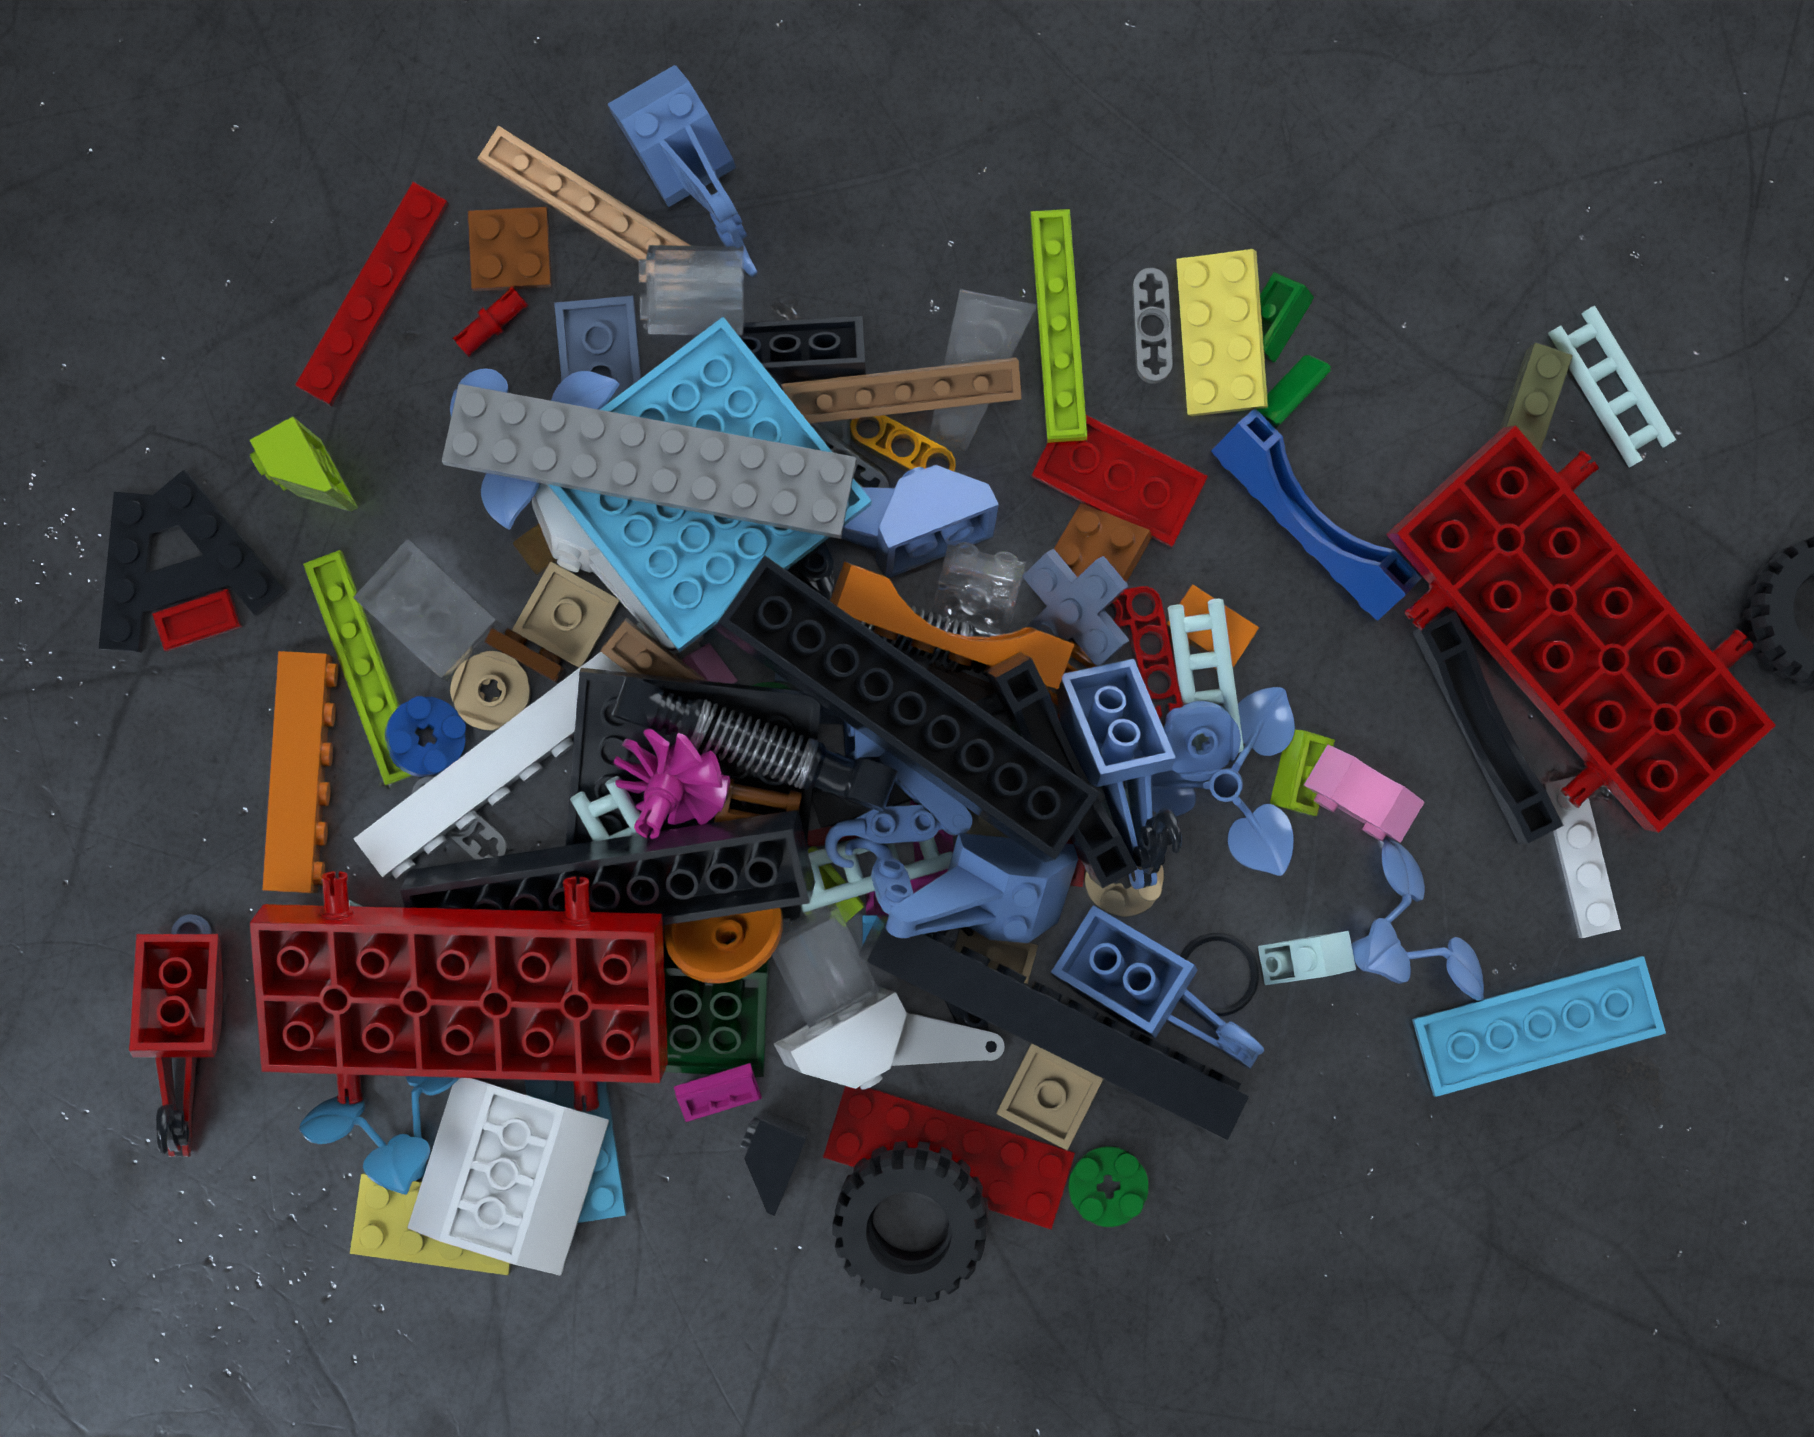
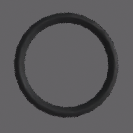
M1209 933L1191 941L1184 948L1180 957L1187 960L1189 955L1200 945L1211 941H1224L1231 943L1244 953L1251 969L1249 988L1237 1003L1225 1008L1208 1007L1218 1017H1223L1236 1013L1251 1001L1259 983V967L1252 950L1242 940L1225 933Z

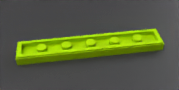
M1070 209L1031 211L1030 219L1047 443L1087 440Z
M341 550L303 564L384 784L388 786L410 778L413 775L402 771L393 763L389 755L387 743L385 742L384 732L390 716L400 705L344 554Z

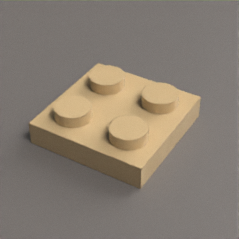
M550 562L512 631L580 668L588 661L620 601L611 594Z
M1031 1043L996 1114L1068 1150L1103 1078Z

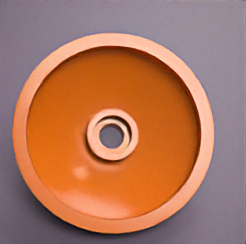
M775 908L665 925L664 940L666 949L677 968L695 980L706 983H726L741 979L760 968L777 948L783 931L782 909ZM736 938L732 943L726 944L728 940Z

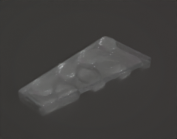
M960 289L944 366L1012 358L1037 305ZM989 403L935 409L929 439L945 448L966 452Z

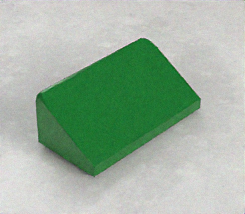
M1273 272L1260 294L1264 358L1271 362L1277 360L1314 299V296L1305 285L1276 272Z
M1303 356L1267 394L1268 408L1257 410L1277 429L1329 374L1331 366L1313 356Z

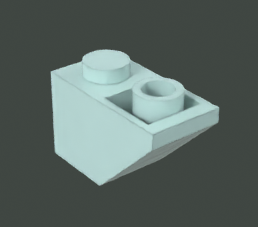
M1349 931L1258 946L1265 985L1327 977L1356 970Z

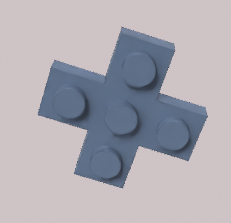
M1055 549L1046 552L1022 575L1047 606L1026 627L1043 631L1069 642L1074 639L1096 666L1106 663L1129 641L1127 636L1104 610L1129 586L1104 556L1095 560L1077 577Z

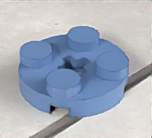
M1196 701L1188 703L1181 708L1172 709L1165 718L1166 724L1163 729L1176 757L1172 770L1181 777L1195 782L1211 780L1212 776L1225 767L1229 760L1233 762L1237 757L1241 744L1240 730L1234 719L1222 706L1208 701ZM1200 733L1209 737L1207 742L1202 743L1201 749L1196 750V747L1192 744L1193 739Z

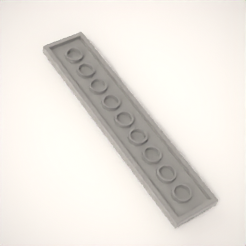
M463 384L458 385L442 457V463L446 466L839 539L842 537L857 462L856 457Z

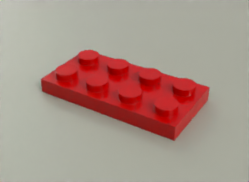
M1086 415L1087 440L1047 443L1031 475L1032 478L1085 505L1150 530L1153 539L1171 548L1208 477Z

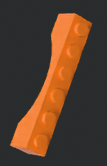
M847 562L843 563L830 602L860 623L863 621L875 625V634L895 641L898 634L912 638L911 646L932 654L935 647L949 651L948 659L966 666H971L972 660L986 664L984 671L1022 652L1032 658L1045 686L1047 685L1055 689L1059 688L1074 647L1073 643L1031 627L990 637L964 636L941 630L914 613L899 596L889 578Z

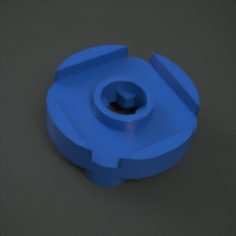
M416 696L401 704L390 716L384 732L385 742L387 743L389 755L393 763L402 771L417 777L437 775L460 758L466 741V725L457 711L447 702L435 697ZM426 727H429L433 730L432 736L436 738L434 744L428 742L424 747L418 744L419 736L415 734V730L417 728L424 730Z

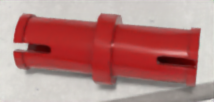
M511 286L489 308L485 309L482 307L477 312L479 316L458 335H455L453 340L470 357L474 351L494 334L499 336L504 332L502 327L529 305Z

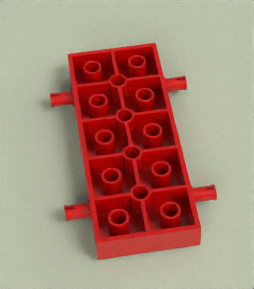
M1516 425L1502 428L1386 534L1429 583L1430 590L1404 612L1408 619H1414L1412 623L1418 629L1423 630L1446 606L1451 608L1452 611H1456L1459 619L1585 761L1586 768L1570 783L1560 789L1565 797L1569 796L1567 800L1573 806L1579 808L1587 798L1604 785L1644 830L1659 833L1776 726L1728 670L1742 656L1754 648L1750 640L1745 642L1744 640L1747 636L1735 629L1712 652L1573 491L1599 469L1595 461L1591 464L1588 462L1592 459L1590 455L1581 450L1572 461L1557 473Z
M331 871L321 875L324 906L263 904L250 921L262 1072L336 1074L337 1101L341 1104H346V1096H349V1104H355L363 1100L361 1075L573 1081L574 1108L578 1111H583V1103H586V1111H592L599 1107L597 1082L660 1083L668 1064L662 914L591 912L589 909L588 878L580 877V884L576 882L577 877H569L563 880L565 911L360 907L349 905L348 874L339 871V878H336V871Z

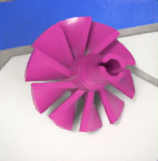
M652 729L644 730L643 733L655 750L656 756L641 748L636 741L624 740L622 746L633 752L641 763L624 761L618 756L615 757L613 763L618 768L627 770L643 781L616 780L615 783L618 788L639 794L645 791L644 801L635 806L642 811L634 824V828L639 835L647 838L651 828H653L650 837L651 839L657 838L668 814V824L675 825L696 818L698 823L702 825L712 819L718 811L721 812L728 796L730 778L727 775H721L718 759L711 750L699 755L688 737L680 733L677 734L675 744L669 748L670 743Z

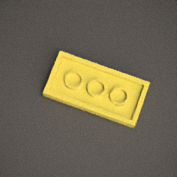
M1248 249L1176 259L1187 415L1200 416L1252 410L1254 408H1268L1257 251Z
M365 1173L361 1174L350 1254L501 1275L510 1274L511 1263L440 1242L407 1228L422 1181H413L407 1195L376 1184Z

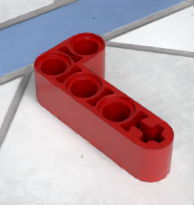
M1148 586L1126 589L1118 596L1115 602L1110 604L1114 610L1113 621L1120 629L1127 628L1133 659L1136 662L1152 702H1161L1172 697L1173 703L1165 705L1166 713L1168 714L1172 709L1181 708L1183 704L1160 595ZM1137 596L1148 597L1153 604L1152 613L1147 616L1138 615L1132 608L1133 599ZM1146 634L1155 635L1161 643L1159 653L1154 655L1146 654L1140 647L1141 637ZM1161 673L1167 677L1169 687L1165 693L1157 694L1149 689L1148 678L1150 674ZM1158 705L1157 707H1155V710L1160 719L1162 717L1161 706Z

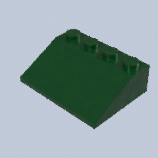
M663 944L668 1064L665 1072L712 1075L750 1063L755 1077H764L769 959L756 971L741 979L726 983H706L695 980L679 970L668 954L666 945Z

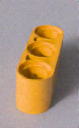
M886 415L851 420V437L854 443L905 472L917 467L926 469L927 462L930 459L941 457L947 461L949 470L955 472L956 463L951 451ZM864 420H872L878 424L880 429L875 437L867 439L858 434V425ZM904 438L911 441L914 445V451L911 455L899 457L894 454L892 444L896 440Z

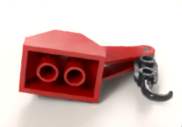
M136 934L129 1051L132 1057H155L163 1105L159 1107L156 1114V1138L160 1153L165 1154L168 1151L169 1157L191 1156L192 1110L197 1057H215L221 1033L223 975L221 941L218 934ZM172 1057H186L183 1110H177Z

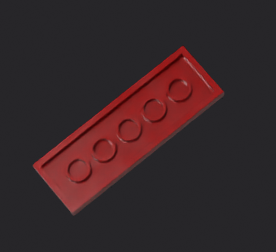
M845 1086L823 1158L854 1167L862 1158L869 1160L873 1150L882 1146L889 1151L893 1150L895 1142L907 1141L908 1148H917L918 1141L930 1143V1151L939 1153L941 1147L952 1152L951 1160L957 1163L963 1159L971 1167L970 1176L972 1178L978 1177L983 1186L982 1196L987 1198L989 1210L1052 1230L1075 1152L874 1088L862 1090L860 1086L856 1089Z

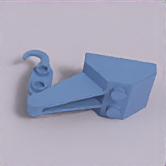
M673 65L608 103L613 117L667 206L670 207L685 197L692 195L710 212V216L716 225L715 229L726 248H730L746 273L751 277H755L757 270L743 243V238L747 237V233L741 224L743 222L718 179L736 168L734 160L705 106L678 67ZM711 182L717 191L713 195H710L705 187Z
M843 720L845 757L854 760L864 758L897 770L895 783L917 805L885 807V810L880 812L873 809L855 819L836 823L829 830L825 839L827 855L834 864L845 868H852L854 866L852 860L844 859L837 851L838 841L844 836L855 835L877 844L922 842L933 838L939 830H944L950 835L957 836L958 833L964 834L971 828L972 816L963 804Z
M958 833L948 871L913 893L907 870L900 861L893 858L892 852L886 844H877L857 837L850 840L845 846V853L848 856L852 855L853 850L858 848L869 850L876 855L877 860L871 872L873 886L878 903L882 910L889 915L886 930L898 938H910L925 933L969 927L989 940L1029 943L1059 922L1078 861L1074 844H1066L1055 860L1043 862L1011 838Z
M1094 905L1051 971V974L1057 980L1094 1006L1127 1026L1156 1038L1165 1022H1168L1220 1050L1248 1069H1251L1259 1054L1264 1052L1262 1045L1250 1036L1249 1032L1231 1021L1225 1023L1187 990L1188 985L1198 971L1194 964ZM1178 1001L1214 1028L1219 1036L1218 1041L1172 1016L1171 1013Z

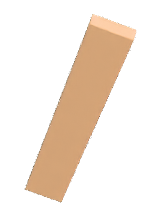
M500 126L497 127L477 158L482 164L678 285L698 253V250Z

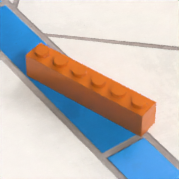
M278 651L262 888L265 891L317 893L318 885L323 886L321 875L325 873V863L319 862L320 846H325L327 843L328 824L327 822H322L323 806H328L330 801V783L325 782L326 766H331L333 759V744L327 742L328 727L334 726L336 716L335 703H330L331 687H336L338 682V665L332 663L333 657L328 654Z

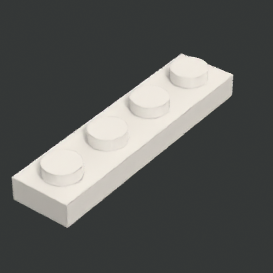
M1574 776L1542 785L1564 825L1553 832L1579 938H1585L1619 930L1621 927L1589 798L1579 808H1576L1567 800L1569 796L1565 797L1560 790L1576 777Z

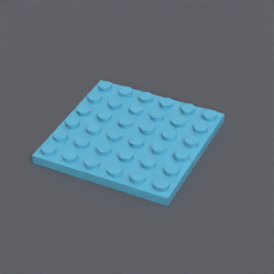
M724 317L720 318L600 409L833 453ZM854 478L844 526L872 505L871 499ZM548 485L679 652L714 626L764 555L785 570H788L829 538L823 535Z

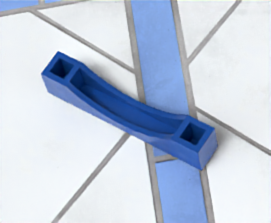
M1256 408L1237 423L1211 450L1219 459L1221 465L1247 488L1250 495L1258 499L1274 515L1276 521L1302 544L1305 551L1314 556L1330 572L1331 577L1358 601L1360 607L1369 612L1377 621L1422 578L1394 549L1377 546L1354 537L1336 526L1318 510L1304 493L1292 471L1286 455L1283 436Z

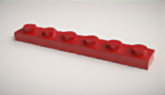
M412 182L296 382V387L332 407L448 207L449 203L447 200Z

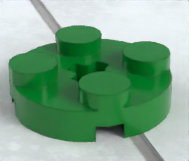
M1100 1146L1087 1151L1076 1162L1069 1174L1068 1192L1073 1206L1085 1220L1098 1226L1115 1227L1129 1222L1133 1217L1141 1213L1148 1196L1149 1185L1144 1167L1134 1155L1116 1146ZM1105 1175H1111L1112 1180L1120 1184L1119 1189L1114 1190L1113 1197L1107 1198L1103 1191L1097 1190V1184L1103 1183Z

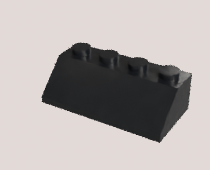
M863 316L729 323L780 388L781 384L866 375Z
M766 1110L761 1118L757 1116L753 1118L745 1133L741 1147L748 1149L744 1159L765 1210L768 1214L775 1216L810 1128Z

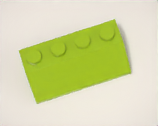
M291 417L250 439L255 451L249 455L261 475L265 474L269 481L273 480L276 486L280 485L283 491L288 489L298 497L350 512L358 508L321 439L296 418Z

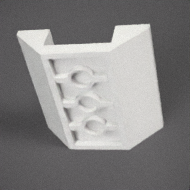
M460 1078L452 1085L407 1228L440 1242L518 1266L561 1276L610 1120L498 1087L475 1078Z

